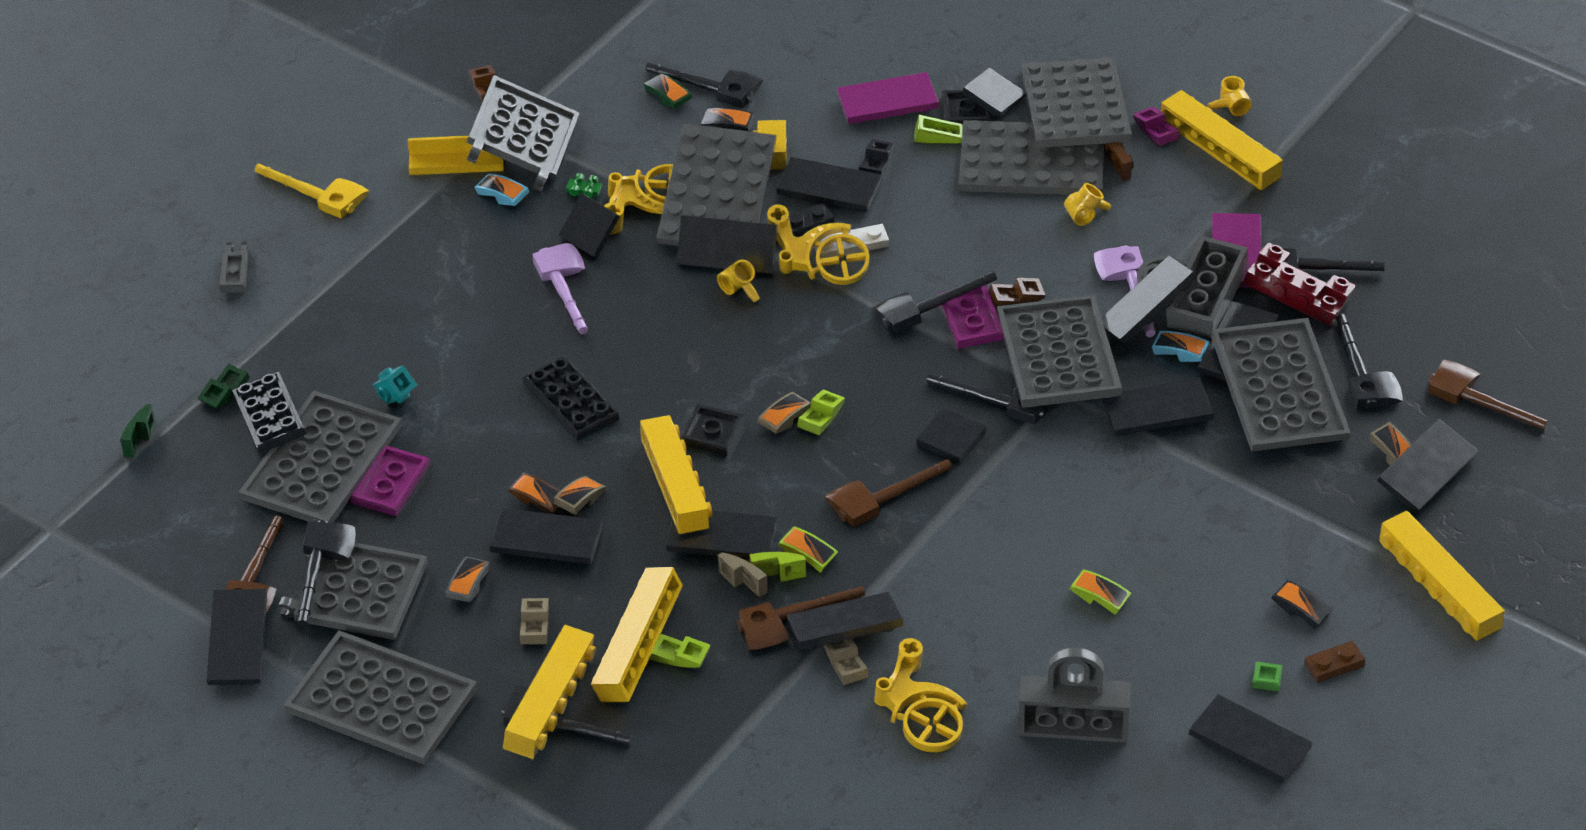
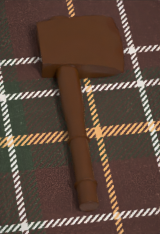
M1444 359L1436 373H1432L1428 380L1430 385L1429 394L1453 404H1457L1464 398L1543 430L1548 425V420L1471 389L1481 374L1465 365Z
M946 459L872 495L866 486L857 480L840 486L828 493L824 498L838 513L839 518L843 522L847 521L852 527H855L878 516L880 504L914 486L917 487L920 483L941 475V473L951 469L952 466L950 461Z
M274 516L271 524L268 525V530L260 545L257 546V551L249 562L241 580H230L225 590L266 589V613L273 602L276 589L268 585L255 583L254 581L277 533L280 532L279 529L283 523V518L280 516Z
M863 586L776 610L773 609L769 602L739 610L740 620H737V626L739 631L744 633L749 650L770 647L790 639L781 622L787 620V615L864 597L865 591Z

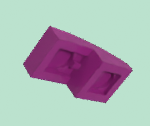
M1153 106L1133 114V119L1137 125L1157 145L1161 146L1180 138L1179 130L1168 124L1165 114Z

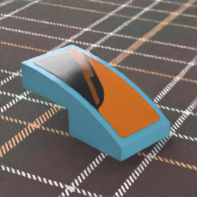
M496 174L486 175L475 186L478 195L495 196L498 204L516 206L529 193V189L524 185Z
M1160 331L1152 349L1155 355L1177 354L1180 362H1201L1210 342L1186 333Z

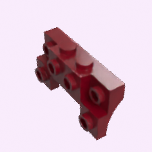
M1268 243L1259 253L1257 261L1247 271L1243 283L1331 326L1335 322L1336 316L1339 315L1345 303L1353 294L1356 285L1336 275H1333L1325 283L1287 264L1290 253L1278 245Z

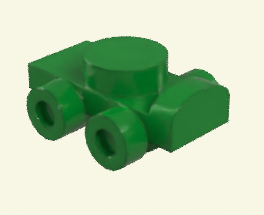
M577 173L574 179H569L566 192L572 196H580L581 193L590 198L592 195L599 196L602 183H598L597 176L591 175L588 181H584V175Z

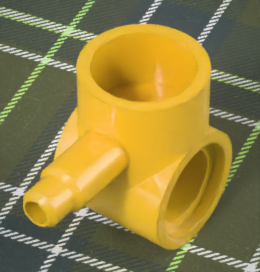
M1228 76L1221 81L1220 99L1208 103L1207 107L1211 110L1228 108L1232 115L1242 116L1249 112L1252 107V101L1244 90V81L1237 76Z
M1084 183L1078 192L1072 193L1066 198L1064 207L1074 223L1083 226L1095 218V208L1108 211L1111 209V204L1103 200L1104 196L1098 188L1092 184Z
M738 260L717 275L718 285L726 294L732 295L740 288H743L753 302L760 299L757 291L750 283L755 276V270L749 261Z

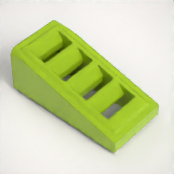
M919 115L914 130V142L962 143L963 124Z

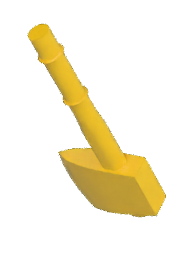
M257 164L255 167V172L263 175L265 178L268 177L284 184L286 187L289 186L317 199L319 210L340 219L348 213L351 214L369 193V190L363 186L341 178L334 180L324 191L275 171L271 167Z

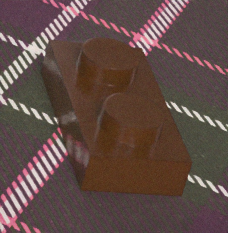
M1105 143L1104 152L1121 180L1131 179V170L1134 168V162L1131 155H1127L1123 143Z
M1352 640L1305 657L1304 664L1318 683L1365 666V657Z

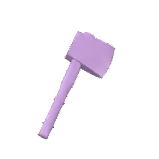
M570 243L540 249L539 252L532 255L533 263L542 281L552 280L574 322V326H576L580 334H585L588 331L585 319L582 318L576 306V301L573 300L564 279L566 276L579 273L585 269L580 253Z
M1125 245L1094 253L1095 265L1102 280L1117 281L1127 279L1130 290L1137 285V271L1143 264L1138 246L1129 247ZM1154 322L1143 327L1147 337H1152L1156 333L1153 326Z

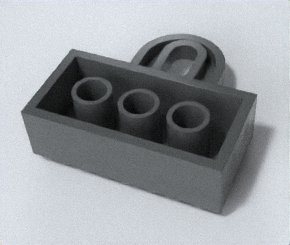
M1201 236L1189 262L1173 258L1193 271L1197 278L1187 290L1182 291L1173 300V303L1166 308L1167 328L1211 339L1212 329H1218L1249 267L1248 248ZM1157 256L1146 260L1137 271V284L1168 256Z
M1082 648L1060 650L1050 658L1048 677L1021 676L1019 736L1128 743L1131 683L1103 681V661L1098 655ZM1080 664L1084 667V672L1079 675L1072 674L1068 671V666Z

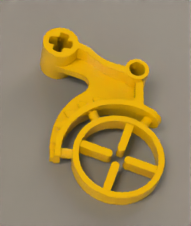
M673 164L656 166L648 171L646 176L641 175V170L638 169L635 175L622 176L616 172L609 175L608 197L610 201L604 206L620 215L610 235L618 234L622 231L624 208L627 205H633L647 212L662 214L666 197L655 193L651 188L666 189L667 181L654 180L652 178L660 174L669 173V186ZM639 181H644L645 193L641 190Z
M773 205L769 208L767 212L768 224L778 225L776 238L783 249L779 253V269L782 273L788 274L793 270L807 271L812 280L815 279V274L819 272L824 279L837 285L855 283L866 274L869 268V251L862 240L848 234L851 231L850 224H824L809 230L801 237H795L792 234L788 209L783 205ZM836 234V235H833V236L828 237V238L825 239L822 243L819 242V241H821L823 238H825V237H827V236H829V235ZM842 241L857 245L863 252L848 254L846 261L865 260L864 266L858 273L849 276L846 261L841 262L843 277L833 276L824 270L822 266L839 264V257H844ZM836 242L839 257L834 256L820 259L823 250ZM816 246L818 247L816 252L817 267L812 268L810 264V255L813 248Z
M907 638L900 642L896 667L889 679L882 677L876 681L874 701L877 705L886 706L892 711L891 723H895L897 719L903 721V733L911 745L925 752L946 751L956 745L961 737L963 720L958 710H965L967 702L945 686L930 682H915L910 679L911 674L917 672L921 667L923 646L917 639ZM911 704L905 714L900 713L906 706ZM927 707L939 708V711L934 716L933 724L936 725V732L949 740L941 743L925 742L932 733V726L929 725L930 719L916 711ZM947 712L956 720L957 732L939 723ZM909 718L926 727L919 738L911 733L907 724Z

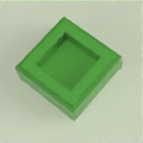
M1256 662L1252 688L1279 692L1283 665Z

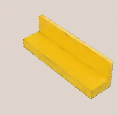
M468 136L408 139L409 175L504 171V159L481 150L476 163L468 161L467 157L473 146L466 143Z

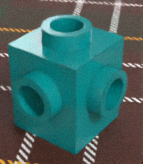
M403 365L395 369L386 368L378 375L380 379L373 384L377 390V395L387 405L396 401L398 404L402 403L410 397L409 392L417 386V383Z

